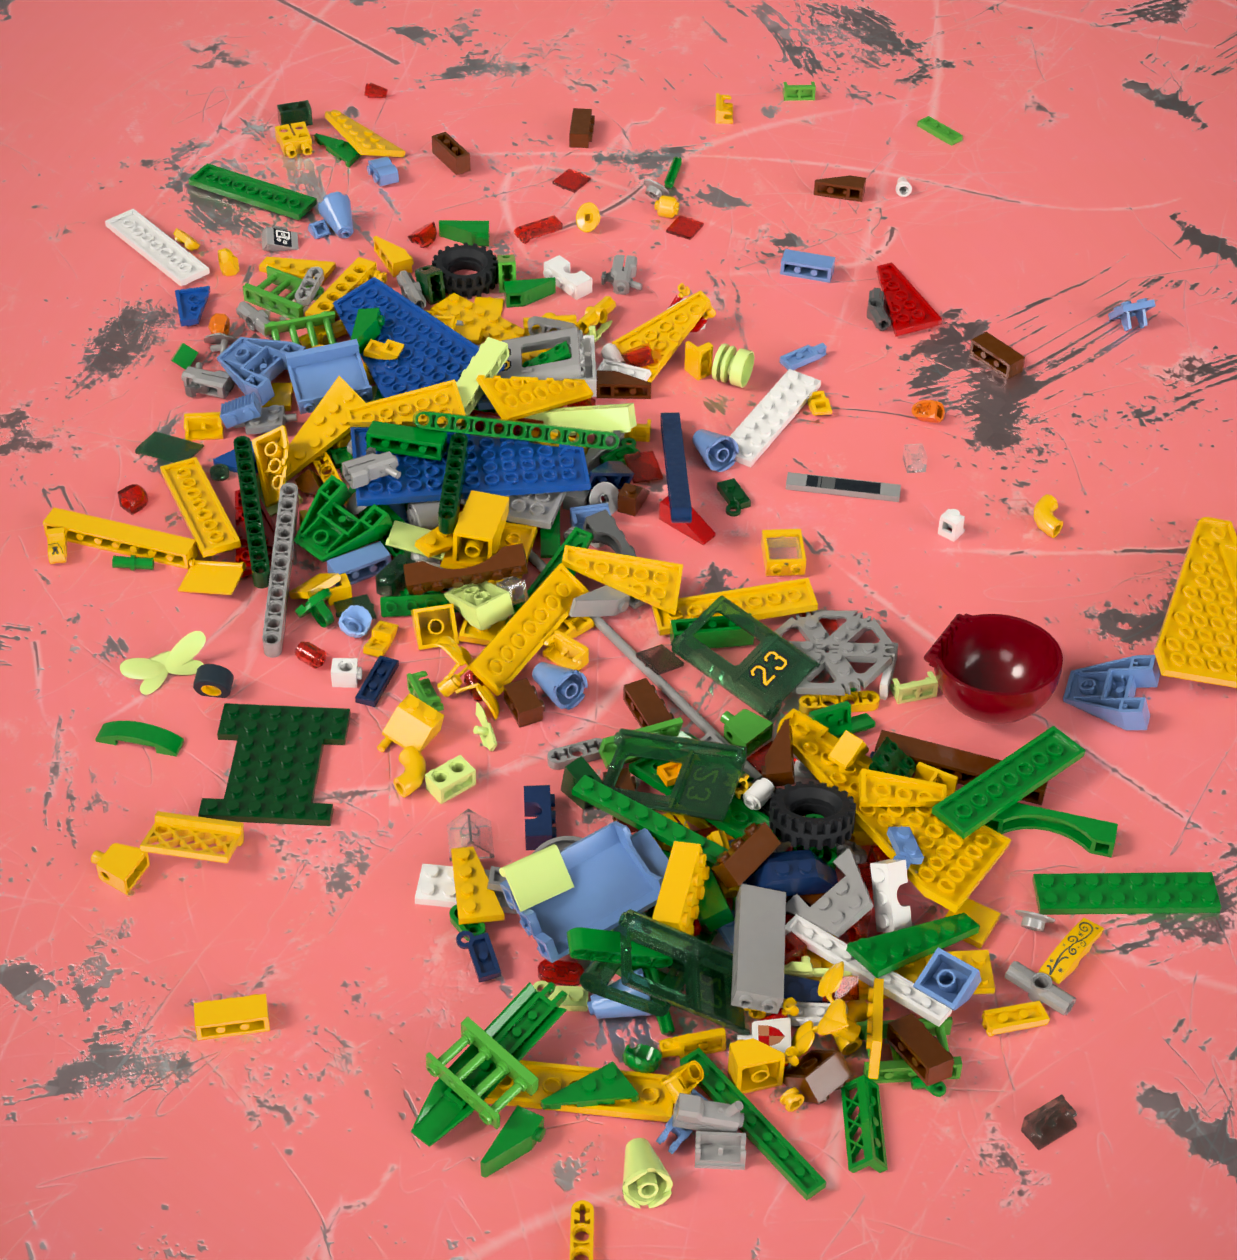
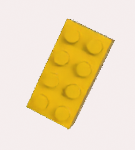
M678 841L673 843L652 917L657 937L668 938L670 946L687 948L688 941L692 939L694 934L693 922L699 916V900H702L704 897V882L709 879L710 867L706 864V854H703L701 844Z

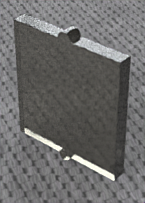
M662 644L636 653V657L645 664V667H649L657 675L684 666V662Z

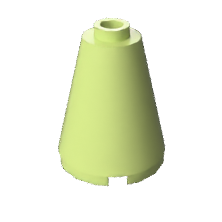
M644 1138L632 1139L625 1147L622 1187L624 1199L635 1208H640V1205H648L649 1208L657 1207L670 1198L673 1186L672 1178L648 1140Z

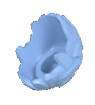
M351 605L342 612L338 624L341 631L347 636L360 638L370 630L372 617L363 606Z

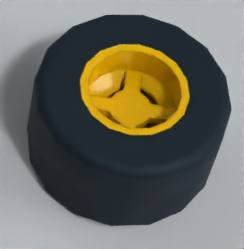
M204 664L197 669L193 688L201 696L227 698L231 692L234 675L230 670L220 665Z

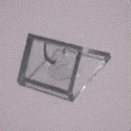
M467 809L447 824L450 861H452L451 848L474 847L479 859L494 858L490 820Z

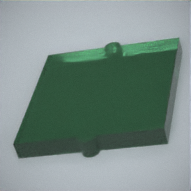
M367 594L333 602L336 617L340 618L342 612L349 606L359 605L369 611L372 620L377 619L374 604L370 602Z

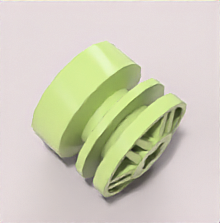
M721 344L714 358L712 378L716 381L721 380L723 383L730 380L731 385L741 388L745 387L753 370L754 352L743 348L737 351V348L733 345Z

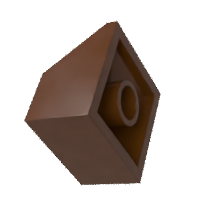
M811 1050L799 1060L797 1066H791L784 1072L783 1083L789 1089L796 1087L799 1090V1094L805 1097L804 1102L821 1104L829 1099V1095L834 1090L844 1087L846 1085L845 1081L853 1075L840 1051Z

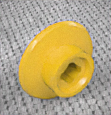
M587 202L578 209L576 224L581 231L591 232L599 224L600 214L595 204Z

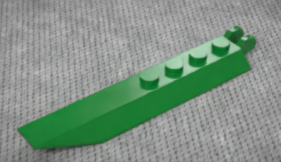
M529 982L484 1031L520 1062L566 1012L565 1008H559V1006L565 1001L568 994L562 990L551 1001L548 997L554 992L555 984L549 982L541 992H537ZM471 1044L448 1069L453 1074H456L479 1053V1049ZM490 1059L485 1060L462 1082L473 1091L496 1069V1065ZM503 1075L480 1098L485 1100L506 1076ZM439 1078L433 1084L411 1133L430 1147L472 1114L474 1109Z

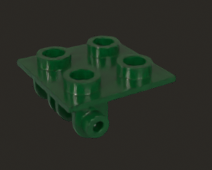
M887 736L871 758L873 762L869 765V770L884 771L885 773L911 778L917 764Z

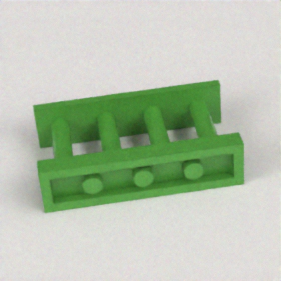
M267 266V279L257 287L248 283L243 286L244 301L289 319L304 317L303 305L292 301L303 279ZM272 283L278 285L271 292L264 290ZM313 285L306 286V288L313 287ZM319 287L313 300L316 301L324 293L323 287ZM285 289L292 291L285 298L278 296Z
M324 311L316 315L279 322L271 321L268 324H264L265 336L272 335L273 340L281 341L279 333L289 331L292 342L300 345L296 330L307 328L311 346L313 347L319 345L314 326L324 325L329 344L338 343L336 342L331 323H335V311Z
M466 1017L461 1022V1038L438 1059L430 1052L426 1054L427 1071L433 1077L438 1076L479 1113L480 1119L485 1124H491L495 1129L500 1127V1115L498 1113L521 1091H526L532 1096L538 1090L539 1079L469 1017ZM468 1044H473L479 1049V1053L456 1074H453L445 1066ZM490 1059L496 1065V1069L472 1091L462 1081L485 1060ZM503 1075H508L514 1080V1085L494 1104L489 1106L480 1097Z
M948 1017L940 1027L925 1018L918 1019L924 1023L926 1029L933 1036L937 1037L945 1050L949 1051L946 1035H950L953 1022L952 1017ZM893 1020L883 1021L882 1039L887 1038L888 1022ZM867 1021L857 1022L861 1027L859 1037L866 1042L867 1034H870L866 1033ZM890 1045L893 1060L880 1061L878 1079L871 1080L876 1084L911 1082V1077L919 1076ZM961 1056L953 1057L952 1077L947 1079H960L963 1065ZM864 1062L863 1075L868 1077L869 1062Z

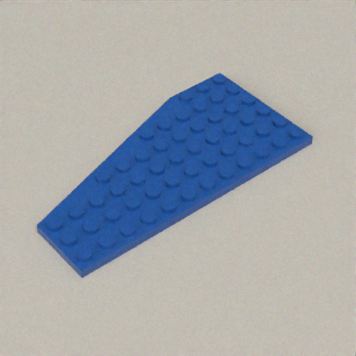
M376 277L371 278L333 302L334 308L350 338L358 309L379 308L381 315H384L385 324L381 328V333L374 340L386 343L387 339L405 344L398 359H374L364 356V351L360 354L383 398L454 379L457 382L463 370L468 367L472 357L477 354L480 348ZM504 365L502 366V368L500 369V371H499L498 373H500L501 371H503V370L505 369V368H504Z
M350 427L353 459L366 455V432L369 427ZM447 432V450L441 461L391 453L397 457L398 466L396 470L401 472L400 478L396 479L391 475L371 480L368 485L355 488L357 506L440 501L450 438L456 432ZM465 434L468 437V458L461 499H468L471 490L511 496L590 490L591 488L583 447L559 444V447L533 444L527 440L501 437L496 439ZM376 451V454L385 453L382 451Z

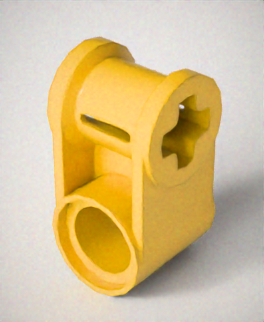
M690 1061L675 1068L660 1083L662 1086H666L673 1097L672 1102L675 1103L679 1093L690 1094L700 1081L703 1080L704 1071L697 1061Z

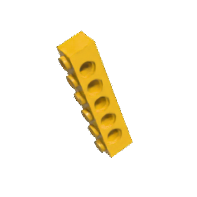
M358 257L305 311V316L320 314L324 311H335L336 320L339 316L333 302L373 278L374 273L377 271L376 262Z

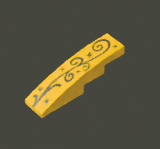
M1083 918L1059 943L1039 969V972L1048 974L1052 981L1060 984L1078 967L1080 960L1090 951L1092 944L1102 935L1104 928Z

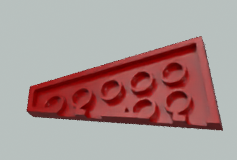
M892 262L877 266V276L881 289L884 292V300L895 337L942 324V318Z
M240 490L235 491V532L240 539L241 547L236 548V563H246V568L241 576L245 577L251 575L252 570ZM259 497L271 569L276 526Z

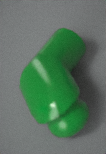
M911 1077V1087L913 1090L926 1089L936 1097H941L946 1093V1085L942 1081L926 1086L919 1077Z

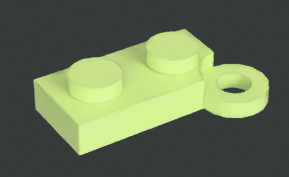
M537 981L533 986L538 992V988H545L549 983ZM556 986L554 992L548 997L552 1001L563 990L568 995L559 1008H565L566 1011L588 1012L589 987Z

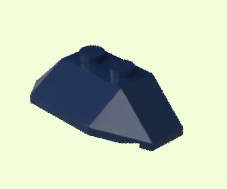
M810 849L771 853L746 879L747 885L786 892V896L827 893L838 883L836 871Z

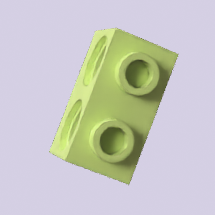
M459 755L425 774L426 790L440 804H443L476 785V770Z

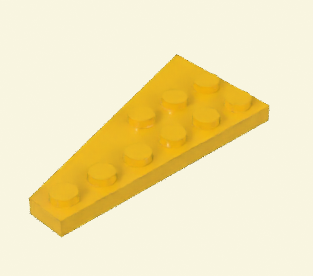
M325 111V118L360 155L405 157L406 151L342 114L340 111Z
M478 375L476 378L501 419L514 421L589 399L594 394L584 379L557 381L553 378L539 380L538 377L511 376V378H501V376L486 378L485 375Z
M338 376L289 444L286 482L351 432L345 408L366 403L340 376Z
M455 379L345 408L350 427H370L372 421L416 426L413 422V415L419 410L466 415ZM425 414L418 417L419 424L426 423L427 416ZM441 416L437 420V425L444 426L446 419L444 416ZM458 419L456 422V426L465 425L464 419Z
M565 545L562 564L565 567L676 616L683 564Z

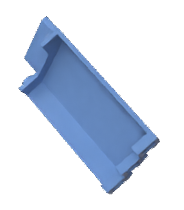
M614 821L560 850L559 852L574 887L522 912L518 908L507 880L500 883L508 906L511 910L515 909L519 914L520 924L528 936L533 935L538 944L537 950L542 957L553 963L569 954L567 931L570 929L583 927L610 931L656 905L669 860L648 829L644 828L632 835L626 825Z

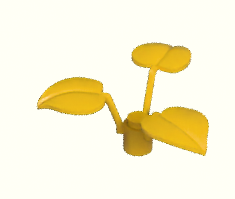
M442 636L435 645L446 651L456 664L450 673L444 677V680L437 684L439 691L447 698L454 692L459 694L462 691L476 688L478 694L491 710L494 720L497 719L500 710L499 702L485 685L481 686L479 683L461 688L463 682L460 677L469 670L467 667L475 658L472 657L463 646L459 647L451 637ZM467 665L461 672L454 674L459 666Z
M843 961L832 966L820 980L818 995L820 997L826 996L831 1003L824 1017L820 1020L818 1026H814V1022L811 1020L803 1023L792 1038L791 1046H795L801 1053L800 1056L811 1047L816 1032L822 1036L831 1034L837 1037L839 1035L850 1043L854 1042L860 1034L861 1027L848 1019L849 1015L846 1014L845 1001L842 999L834 1001L832 998V993L839 988L843 978Z

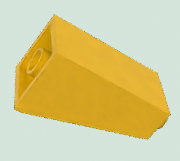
M471 490L453 532L452 563L471 567L486 561L497 553L509 513V497Z

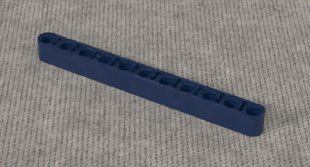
M661 413V434L671 523H691L692 508L680 413Z

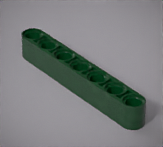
M455 433L450 438L438 510L439 531L443 534H452L458 522L468 458V437L463 433Z

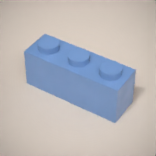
M785 249L781 259L780 275L830 283L834 273L835 257Z
M381 541L328 560L327 571L328 573H339V575L346 573L352 585L376 576L391 562V555Z

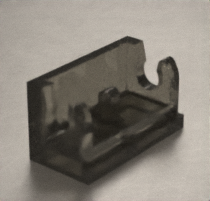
M1061 1094L1025 1116L1021 1132L1040 1150L1075 1129L1077 1123L1073 1118L1077 1116V1113Z

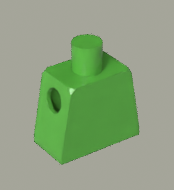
M513 254L497 255L499 293H504V279L516 280V261Z
M743 709L735 716L728 711L721 716L720 721L725 724L724 738L744 758L748 757L772 738L773 723L747 709Z

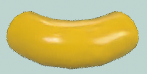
M1046 494L1035 505L1033 517L1041 531L1051 538H1055L1060 533L1063 522L1053 515V512L1058 508L1057 500L1052 495Z
M408 746L400 753L399 762L404 766L405 770L403 774L393 781L395 789L403 798L409 796L421 786L426 774L425 759L414 746Z
M862 997L854 998L846 1003L848 1019L857 1024V1022H862L869 1018L867 1017L868 1004ZM839 1035L837 1037L833 1036L838 1049L843 1055L854 1053L862 1045V1040L859 1036L852 1043Z

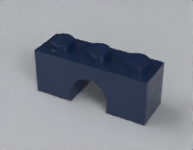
M550 785L524 786L525 817H536L534 819H525L526 850H536L544 842L557 837L556 827H552V824H556V811L551 810V807H555V794H550Z

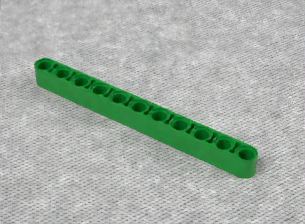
M419 410L413 415L414 424L422 429L613 450L619 445V437L609 431ZM422 414L427 416L425 424H419L418 417ZM444 416L446 423L444 426L439 427L437 420L439 417ZM458 419H464L465 425L461 429L456 427ZM478 421H482L484 424L483 429L480 431L475 429V424ZM497 423L502 424V430L499 433L494 431V426ZM516 425L521 427V432L518 435L513 434V428ZM535 427L539 428V435L537 437L531 435V431ZM556 429L558 436L555 439H551L550 432ZM574 431L576 433V439L574 441H569L568 436L571 432ZM593 433L595 439L592 443H588L587 437ZM608 436H612L613 442L607 446L605 440Z

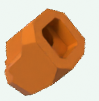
M216 313L211 317L208 326L211 334H229L230 321L226 314Z
M922 400L912 406L911 412L915 418L921 421L940 423L944 418L945 409L944 405L939 401Z

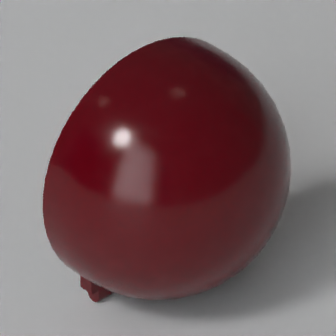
M966 613L965 615L957 614L941 636L924 655V660L929 662V666L934 667L936 680L942 693L958 711L984 723L1005 724L1016 722L1032 715L1050 699L1060 679L1063 654L1057 641L1046 630L1030 621L1003 614L970 615Z

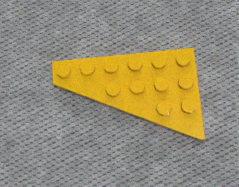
M700 290L613 341L612 344L617 346L629 365L649 369L651 376L647 381L652 382L710 307V299Z

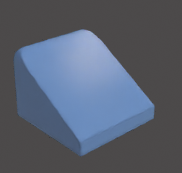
M324 219L311 223L308 226V231L315 239L331 235Z

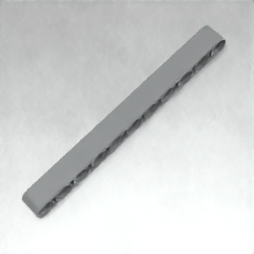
M294 483L283 484L279 495L262 636L264 654L270 658L278 657L283 649L294 551L293 540L296 533L299 507L298 487Z

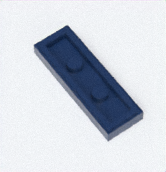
M379 656L358 691L355 702L375 707L397 670L399 660Z

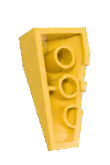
M284 425L252 440L266 507L279 502L280 488L286 481L289 441Z

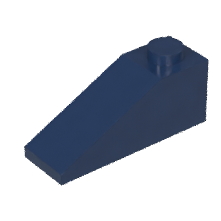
M606 461L590 471V489H593L595 485L601 482L612 483L617 489H621L625 483L630 484L634 472L621 461Z

